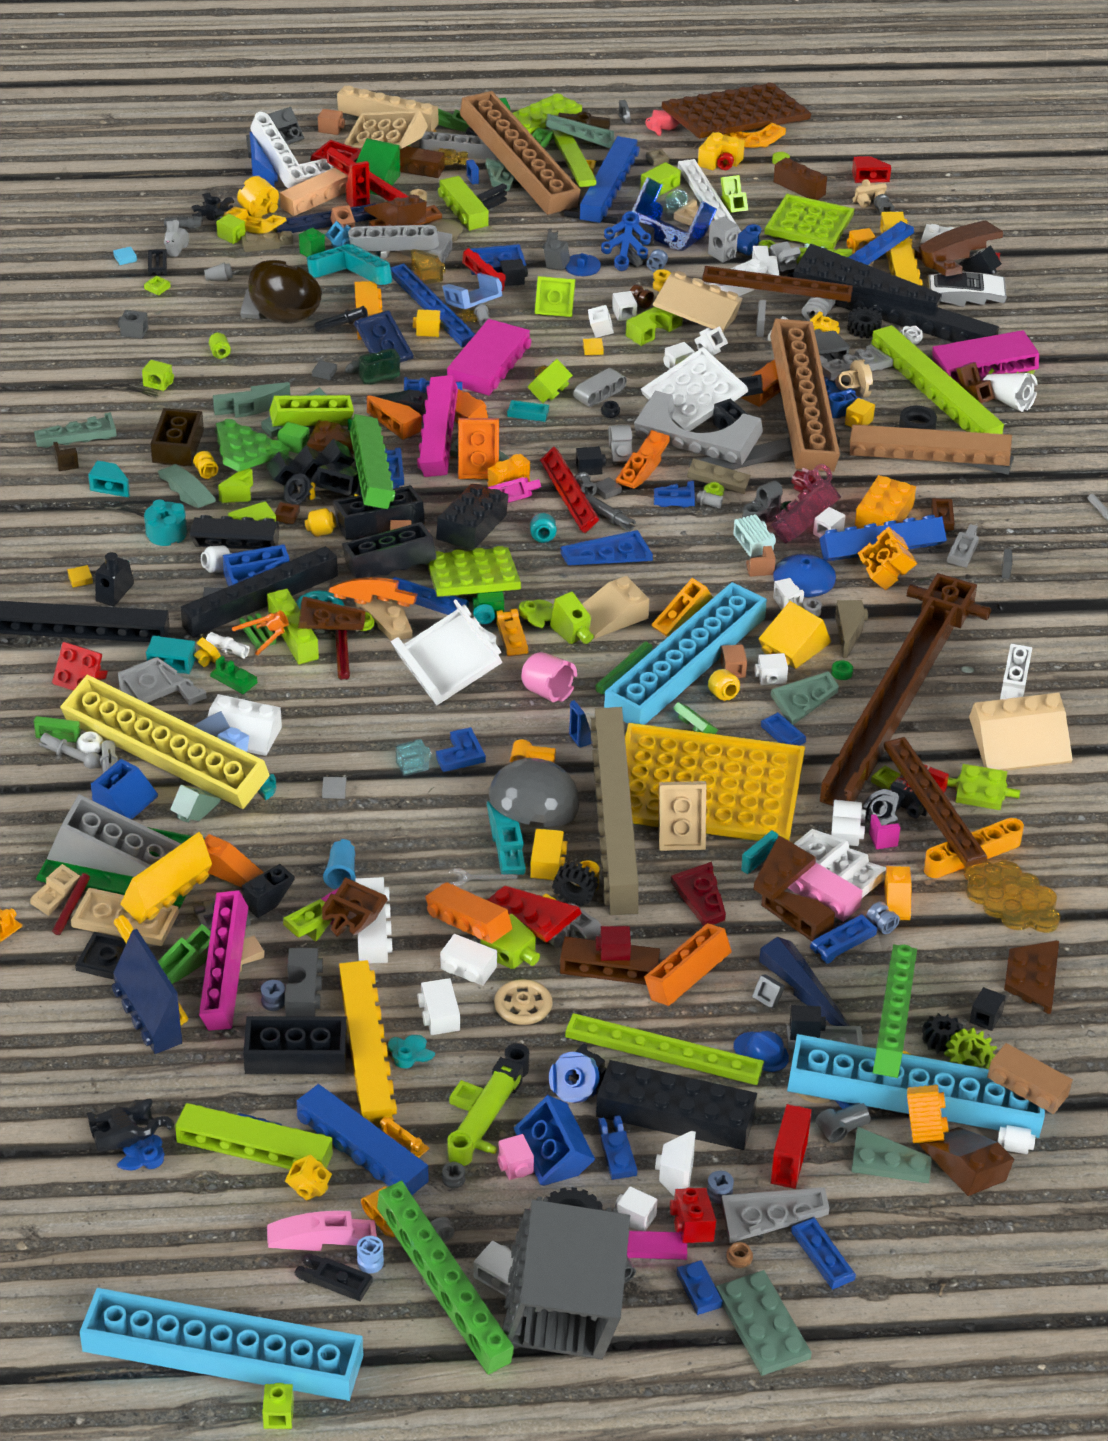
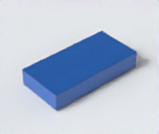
M780 713L761 720V727L779 743L799 746L806 743V736Z

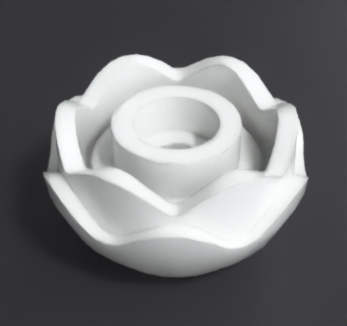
M905 326L900 331L914 345L920 343L923 339L922 330L917 326Z
M85 732L78 738L76 749L87 754L90 752L99 753L102 751L101 744L104 740L98 733Z

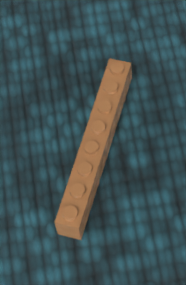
M852 425L850 437V455L1010 466L1012 435Z

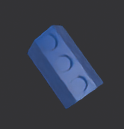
M250 132L252 176L264 178L275 188V182H278V174L257 139Z
M547 1095L514 1127L516 1135L523 1134L534 1156V1172L540 1185L545 1186L579 1176L595 1160L568 1103Z

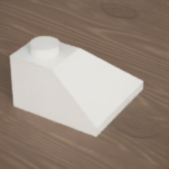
M690 1131L665 1143L662 1155L657 1154L655 1170H660L659 1181L673 1196L675 1189L690 1187L696 1135L694 1131Z

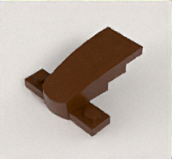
M985 220L951 229L931 238L923 244H919L918 247L912 248L915 249V257L920 259L924 266L935 269L944 276L962 274V266L954 260L969 258L970 250L986 248L987 241L1003 238V231Z

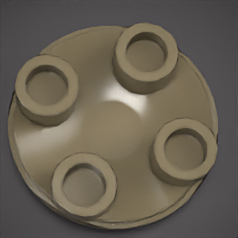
M437 219L428 224L435 226L439 232L452 234V242L457 241L458 236L463 231L462 225L452 219Z

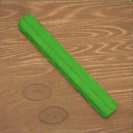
M647 641L643 642L595 685L596 692H599L601 695L605 694L609 687L652 651V644H649Z

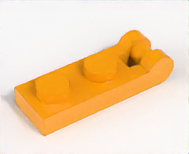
M517 608L510 609L508 612H503V610L496 611V622L506 655L528 654V645Z

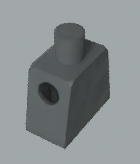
M821 329L814 330L819 355L826 358L828 362L834 359L842 360L844 355L849 354L850 346L836 331L822 332Z

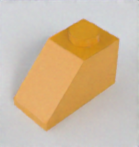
M886 866L884 880L885 904L888 906L889 911H894L900 917V920H910L911 918L910 867Z

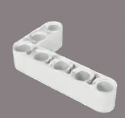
M265 112L255 114L250 129L287 188L293 187L334 167L327 163V159L299 164L269 115Z

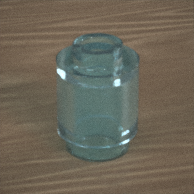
M678 189L669 193L665 198L666 206L671 210H677L685 206L688 201L686 192Z

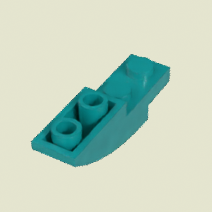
M487 801L493 842H496L501 875L525 874L526 867L522 851L524 843L519 822L504 816Z

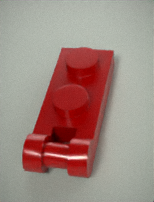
M470 248L466 249L463 252L462 263L476 275L483 273L499 278L502 283L501 291H503L506 276L503 273H497L489 263L481 259L478 253L473 252Z

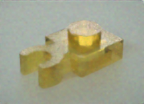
M443 148L438 150V152L445 153V165H454V162L464 165L466 160H468V152L458 153L454 149Z

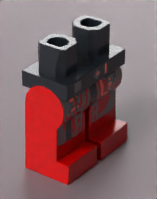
M930 767L928 769L929 773L943 793H945L949 774ZM901 774L891 785V791L899 795L897 809L900 807L907 809L908 815L916 819L920 815L926 817L928 815L927 810Z

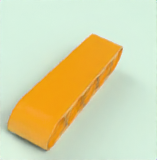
M1007 818L971 833L986 853L987 859L1019 847L1024 824L1017 818ZM948 841L931 847L926 851L924 873L928 877L940 878L965 868Z

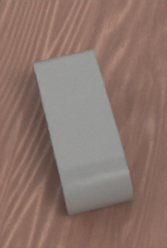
M608 368L577 385L573 393L574 398L588 407H592L623 390L626 386L627 378L616 370Z

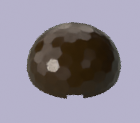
M266 260L256 264L250 273L248 291L251 301L257 310L270 320L283 324L301 322L309 318L320 305L322 290L319 283L310 273L299 266L295 268L286 265V261Z

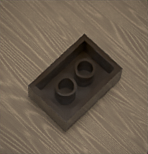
M163 408L150 443L152 463L192 466L204 432L202 411Z

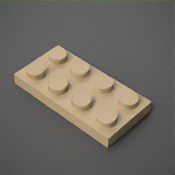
M88 888L71 919V926L73 928L122 938L114 925V920L120 915H124L133 929H138L146 943L162 946L179 914L178 906L173 905L169 908L163 907L152 920L146 919L139 924L120 905L124 895Z

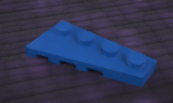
M638 530L562 546L560 550L567 565L653 561V554Z

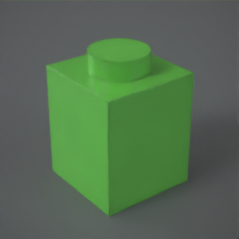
M287 422L278 431L277 439L283 445L290 447V452L299 454L309 440V428Z

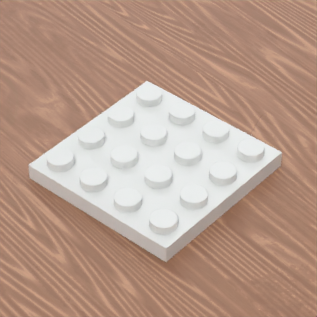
M704 347L641 388L642 394L648 400L655 390L673 395L675 410L671 419L677 426L687 431L693 430L712 417L714 404L730 398L735 401L748 392L747 386Z

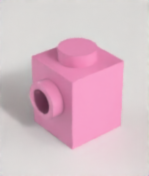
M523 1134L499 1141L498 1165L501 1171L506 1172L509 1180L522 1178L534 1173V1156Z

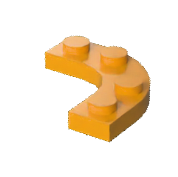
M770 123L758 132L748 133L740 131L723 135L744 140L745 148L768 147L769 144L774 143L785 135L786 128Z

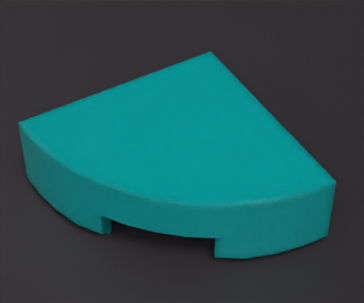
M270 774L257 791L265 800L271 798L276 791V778L274 774Z

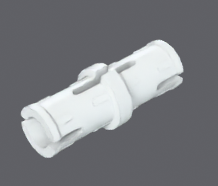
M210 632L206 637V640L220 649L222 653L234 654L243 659L249 654L250 648L248 645L236 642L231 637H223L214 632Z

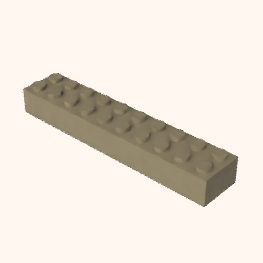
M622 707L595 708V718H591V731H595V733H591V746L596 748V750H592L594 766H598L594 767V781L599 783L595 784V795L597 800H600L597 802L598 818H602L598 819V831L600 836H603L599 837L601 854H605L601 855L604 891H608L604 892V904L609 906L610 915L638 914V874Z

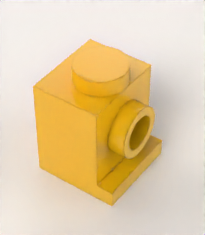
M819 311L810 319L813 322L814 330L821 329L822 332L836 331L839 334V322L823 316V312Z

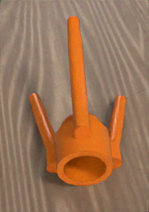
M279 610L274 614L270 613L267 616L234 626L232 631L256 625L257 629L267 626L270 631H275L255 652L256 655H259L279 635L285 633L284 627L288 626L289 622L285 613Z

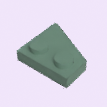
M486 158L485 167L492 186L496 187L504 183L507 185L505 190L510 191L515 177L501 162Z

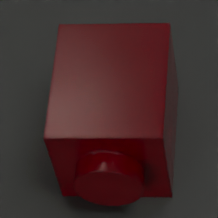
M601 926L600 936H596V951H600L601 961L630 960V926Z

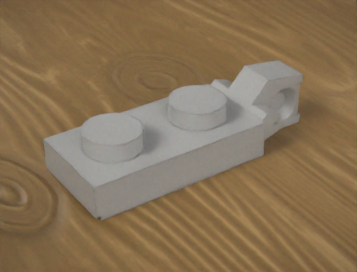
M970 524L966 533L959 531L948 554L947 563L967 568L979 542V536H976L978 526Z

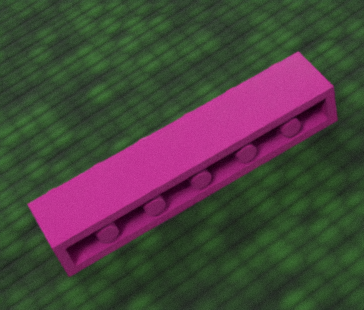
M454 375L430 377V385L427 386L428 400H425L426 414H423L422 443H419L420 457L417 458L418 469L422 470L424 477L448 474L458 393Z
M239 890L216 893L199 1016L208 1031L232 1029L248 914V905Z

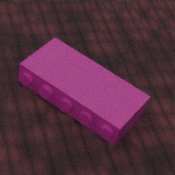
M488 319L448 366L447 375H454L456 382L461 381L463 389L489 396L494 389H497L501 380L505 379L509 370L514 368L518 359L522 358L526 349L530 348V330Z
M1024 330L933 346L932 361L960 384L956 370L958 367L976 362L980 380L989 374L991 368L994 369L992 374L1020 373L1039 369V352Z

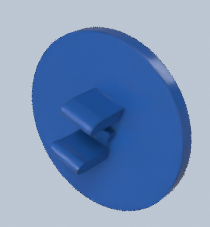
M581 253L570 256V261L565 270L575 276H591L600 270L601 263L596 257Z

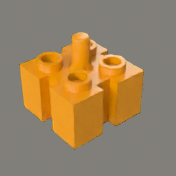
M890 527L886 528L876 537L878 540L873 545L869 543L858 552L862 563L867 566L866 570L870 578L884 590H887L898 581L899 574L905 575L917 565L912 553L908 551L909 548L904 539Z

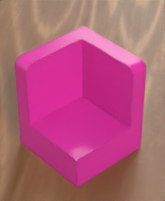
M876 814L871 815L869 835L875 849L898 846L900 835L898 823L881 825Z

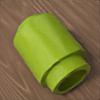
M219 332L210 336L209 346L213 356L218 359L226 358L231 352L227 337Z

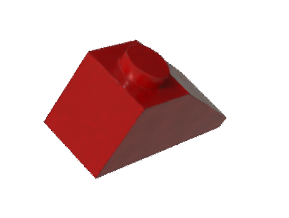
M368 161L350 165L346 183V202L350 207L370 204Z

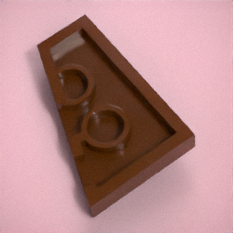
M779 835L754 882L753 890L773 901L815 865L816 857Z

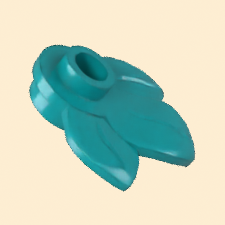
M410 1035L405 1040L392 1037L388 1042V1050L392 1052L394 1064L400 1068H410L414 1065L415 1061L427 1062L435 1056V1052L425 1049L427 1040L421 1035Z

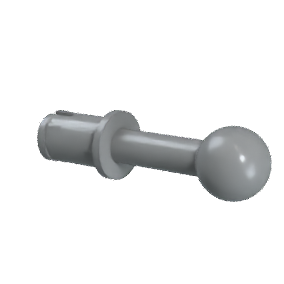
M46 732L40 739L39 746L56 752L57 756H61L62 753L84 762L85 767L89 769H95L100 766L101 756L98 753H84L68 746L66 739L60 740Z

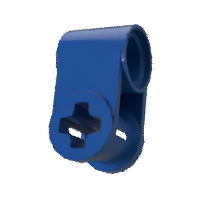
M748 225L738 234L737 252L747 256L752 254L753 246H758V243L761 241L759 239V234L761 233L759 225Z
M853 389L829 394L828 399L832 418L846 416V409L857 398H862L857 397Z

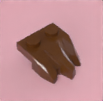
M318 420L307 442V446L322 452L331 440L335 439L346 445L351 454H354L351 436L347 430L338 423Z
M345 877L336 894L331 893L322 907V920H334L331 930L336 937L348 928H350L349 932L355 936L376 920L388 899L386 895Z

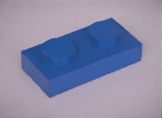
M702 1260L677 1267V1276L697 1315L722 1308L723 1301Z

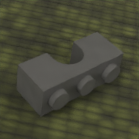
M289 948L288 982L297 983L286 984L285 1016H315L316 1009L321 1008V994H317V991H322V976H318V973H323V958H318V948Z

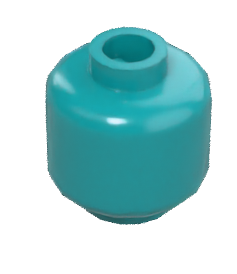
M539 513L530 521V532L533 539L540 543H547L553 540L556 536L557 527L556 521L551 515Z

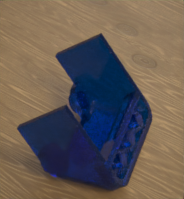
M647 177L632 211L639 216V225L645 232L651 235V239L677 251H684L703 238L717 208L702 201L688 231L682 230L660 220L663 215V206L655 202L662 184Z

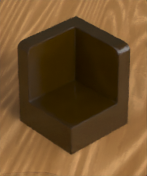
M53 442L58 470L78 469L76 448L60 450L58 442Z

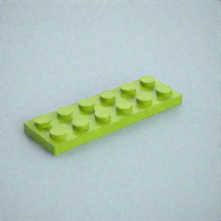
M556 93L539 102L521 108L512 114L530 134H533L537 128L544 129L548 127L546 126L547 114L558 116L559 113L577 114L582 112V105L564 97L562 94Z

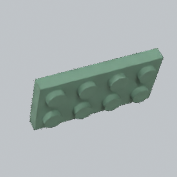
M764 1270L716 1286L723 1301L722 1306L761 1376L811 1359V1350Z

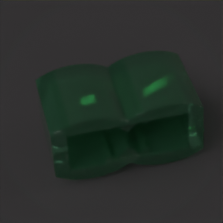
M386 349L378 353H369L359 357V377L364 384L372 385L381 380H393L400 376V356L395 349Z

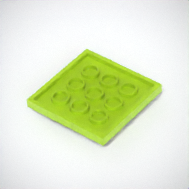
M786 194L766 225L764 234L774 238H784L792 242L797 241L814 244L819 247L822 246L825 249H834L851 221L855 208Z
M496 546L493 549L475 548L471 551L454 550L448 553L436 551L437 559L427 564L437 597L521 589V581L508 547Z

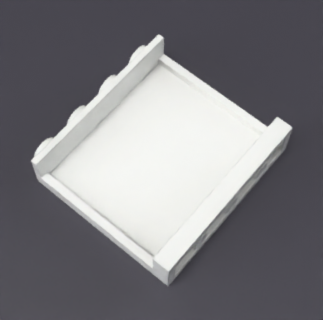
M457 600L453 601L457 607L456 611L410 641L403 644L399 637L391 641L399 657L436 706L502 663L499 657L501 653L499 647L495 642L492 644L489 642L491 638L485 629L480 630L481 626L475 617L470 618L471 613L466 605L461 606Z

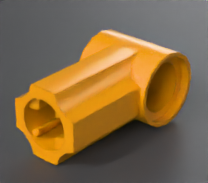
M519 739L513 743L510 763L524 758H540L555 763L556 749L532 746L529 741Z

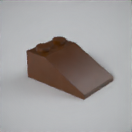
M413 194L406 198H395L392 201L364 207V211L392 226L413 225L426 221L427 201Z
M961 1127L944 1132V1141L923 1142L919 1144L967 1196L1005 1182L1014 1162V1158L997 1141Z

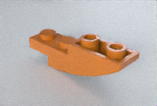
M651 430L638 452L632 453L616 478V483L631 488L641 485L661 462V454L670 441L669 435Z
M379 577L351 579L333 585L329 589L330 593H334V597L339 599H346V597L354 598V602L359 604L371 602L374 595H376L378 600L389 601V599L398 601L397 604L409 607L410 604L416 603L418 595L397 589L399 580Z

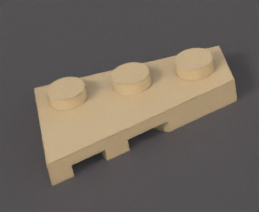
M374 595L373 600L367 602V604L356 603L359 609H363L372 615L374 621L378 624V628L391 641L397 637L400 640L413 638L412 629L403 606L397 604L398 601L392 599L382 601L378 600L377 596Z

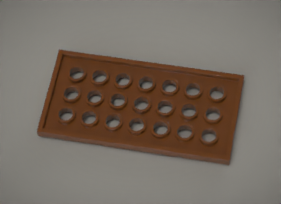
M771 82L763 85H753L752 87H740L734 90L727 89L722 92L662 101L661 106L663 110L699 139L709 137L713 132L723 135L763 128L770 123L780 125L808 120L811 117V112Z

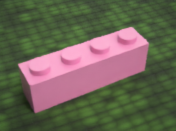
M815 863L788 887L800 896L816 899L825 906H828L835 912V917L843 922L861 907L863 890L818 863Z

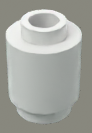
M1010 1125L1006 1127L1000 1126L997 1142L1006 1151L1028 1154V1150H1034L1036 1135H1032L1031 1129Z

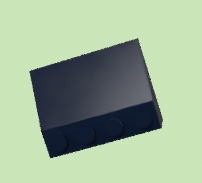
M134 929L114 970L115 983L112 984V989L115 996L121 998L125 1013L131 1014L135 1029H140L142 1032L141 1036L145 1046H150L154 1054L182 1044L178 994L138 929Z

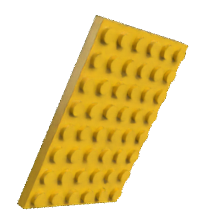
M628 723L625 744L633 824L659 827V782L706 781V834L759 841L773 830L778 833V836L780 835L790 841L805 746Z

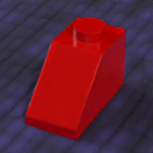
M871 156L853 157L852 174L855 183H862L863 180L868 179L870 183L890 182L891 165Z

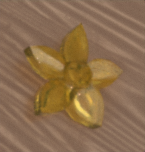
M469 308L466 310L462 309V313L456 314L459 318H463L464 323L468 321L477 322L478 320L474 310Z

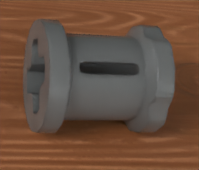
M886 194L876 196L874 205L879 209L880 215L882 212H894V206L889 202Z
M582 472L575 475V479L585 496L587 494L593 496L597 491V486L594 482L590 481L589 474Z

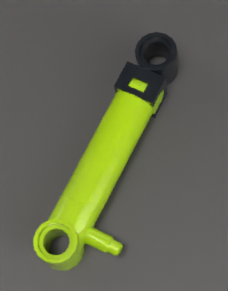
M513 1043L505 1049L504 1058L500 1057L492 1069V1077L459 1128L448 1136L449 1162H457L466 1166L472 1161L475 1149L496 1154L498 1148L481 1139L510 1094L516 1093L523 1082V1077L529 1072L530 1053L527 1046Z

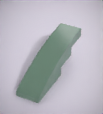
M175 464L158 470L160 479L169 483L170 490L179 493L182 502L196 508L216 502L215 497L184 468Z

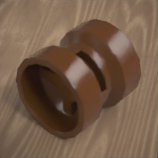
M638 284L630 289L640 307L646 309L652 304L654 299L652 291L644 290Z

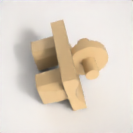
M868 179L863 180L862 185L858 186L855 190V196L852 198L853 203H859L861 208L870 206L871 200H874L880 194H885L886 184L875 185V183L871 184Z

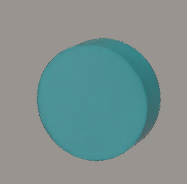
M482 604L473 611V615L479 624H488L495 619L494 608L491 605Z

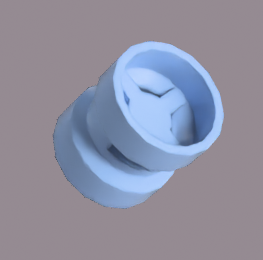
M375 1236L361 1238L357 1243V1265L365 1273H376L384 1265L383 1243Z

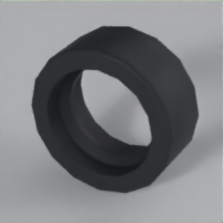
M914 405L906 407L901 411L899 428L936 430L937 415L932 409L925 406ZM917 420L925 422V424H917L910 421Z

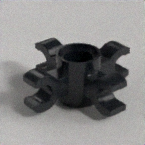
M209 192L202 194L204 198L203 206L193 205L191 209L194 212L198 211V213L192 214V216H206L208 220L216 222L224 216V211L233 208V205H228L235 203L234 199L227 197L221 201L218 197H211Z

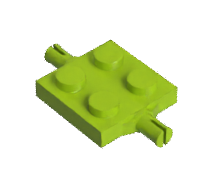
M963 764L958 779L948 777L947 786L956 788L955 803L1001 810L1005 796L1017 799L1020 796V789L1007 788L1006 778L1008 771Z

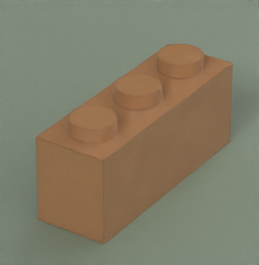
M1005 1043L991 1060L987 1078L995 1083L1002 1085L1052 1114L1058 1110L1069 1096L1073 1081L1070 1077L1008 1043Z

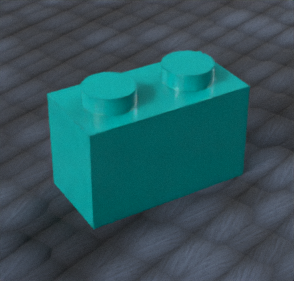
M153 636L146 651V659L148 661L158 657L174 668L177 673L190 674L196 660L194 657L196 653L195 641Z

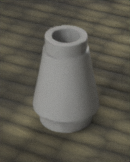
M224 262L204 270L206 281H228L229 278H233L230 263L225 264Z

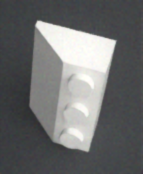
M218 694L209 709L208 717L222 711L230 727L237 728L249 735L247 752L266 756L282 728L280 707Z

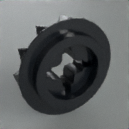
M304 474L292 476L284 487L285 500L289 504L301 505V502H306V497L311 495L309 491L313 488L310 484L311 479ZM297 486L301 487V488H300V491H301L300 494L297 493V492H298V487H297Z

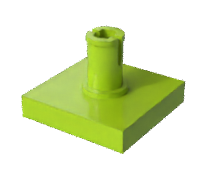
M538 276L535 314L572 317L576 280Z

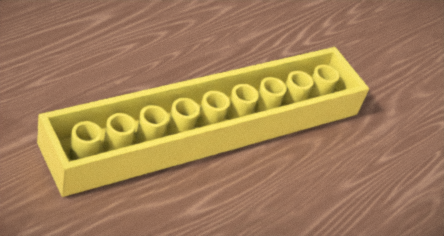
M89 675L85 676L60 707L66 720L80 722V729L86 732L98 733L104 741L111 740L115 743L116 747L241 809L247 806L270 776L264 760Z

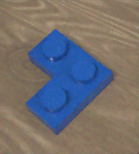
M471 727L450 732V740L454 747L436 751V759L443 772L486 762V755Z

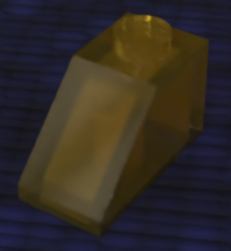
M416 249L411 250V266L417 277L424 284L442 282L446 269L439 257Z

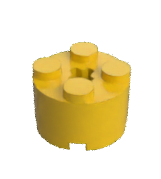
M253 176L246 180L244 188L238 191V203L244 209H247L248 213L253 217L262 218L263 215L274 213L278 209L279 193L277 189L260 176Z

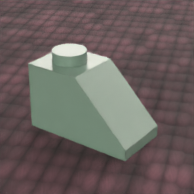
M180 785L170 810L177 813V818L188 823L190 820L200 821L220 803L221 798L202 789Z

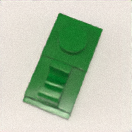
M224 656L216 660V669L210 673V677L241 694L246 693L257 684V676L235 666L232 660L229 662L225 661Z

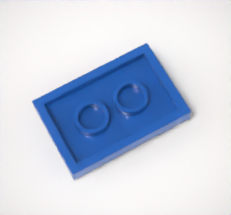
M520 244L471 248L473 252L479 254L483 261L489 263L497 273H500V261L522 259L523 265L526 266Z

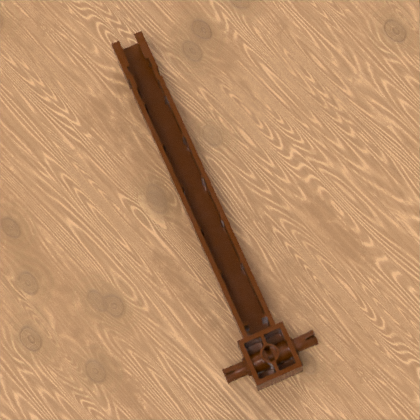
M940 573L936 574L928 589L910 584L906 596L923 601L921 614L844 743L839 757H836L823 779L820 794L821 803L834 806V800L856 801L864 787L865 780H868L885 750L884 742L890 741L954 627L961 629L969 615L986 621L989 619L991 608L975 603L977 584Z

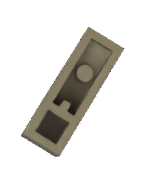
M837 600L835 619L843 658H848L863 631L864 621L868 620V611L864 609L862 600Z

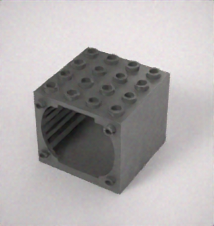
M537 1197L536 1200L532 1199L530 1208L524 1209L523 1219L520 1221L519 1231L516 1232L515 1242L513 1241L511 1250L513 1263L508 1275L510 1288L506 1295L505 1308L507 1309V1314L503 1321L502 1330L513 1346L603 1360L621 1319L630 1226L629 1214L617 1213L618 1210L613 1208L612 1212V1208H606V1211L548 1202L546 1197H544V1201H542V1197Z

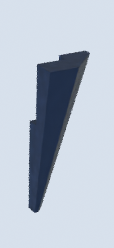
M776 937L760 948L759 962L794 988L793 995L807 1006H821V1016H826V1021L831 1025L850 1026L792 941Z

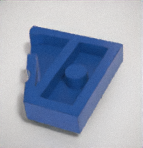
M688 481L687 486L678 488L677 484L654 488V505H659L660 507L680 506L683 508L695 506L694 481Z

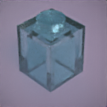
M421 739L396 745V763L403 776L429 770V760L432 759L429 747H425Z

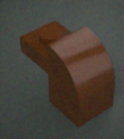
M976 362L956 368L961 386L977 401L983 404L995 399L991 381L980 380Z

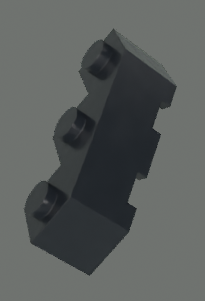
M332 439L321 453L307 445L294 459L278 452L266 467L273 480L285 486L287 481L296 474H304L311 479L320 466L333 462L351 465L355 459L346 445Z

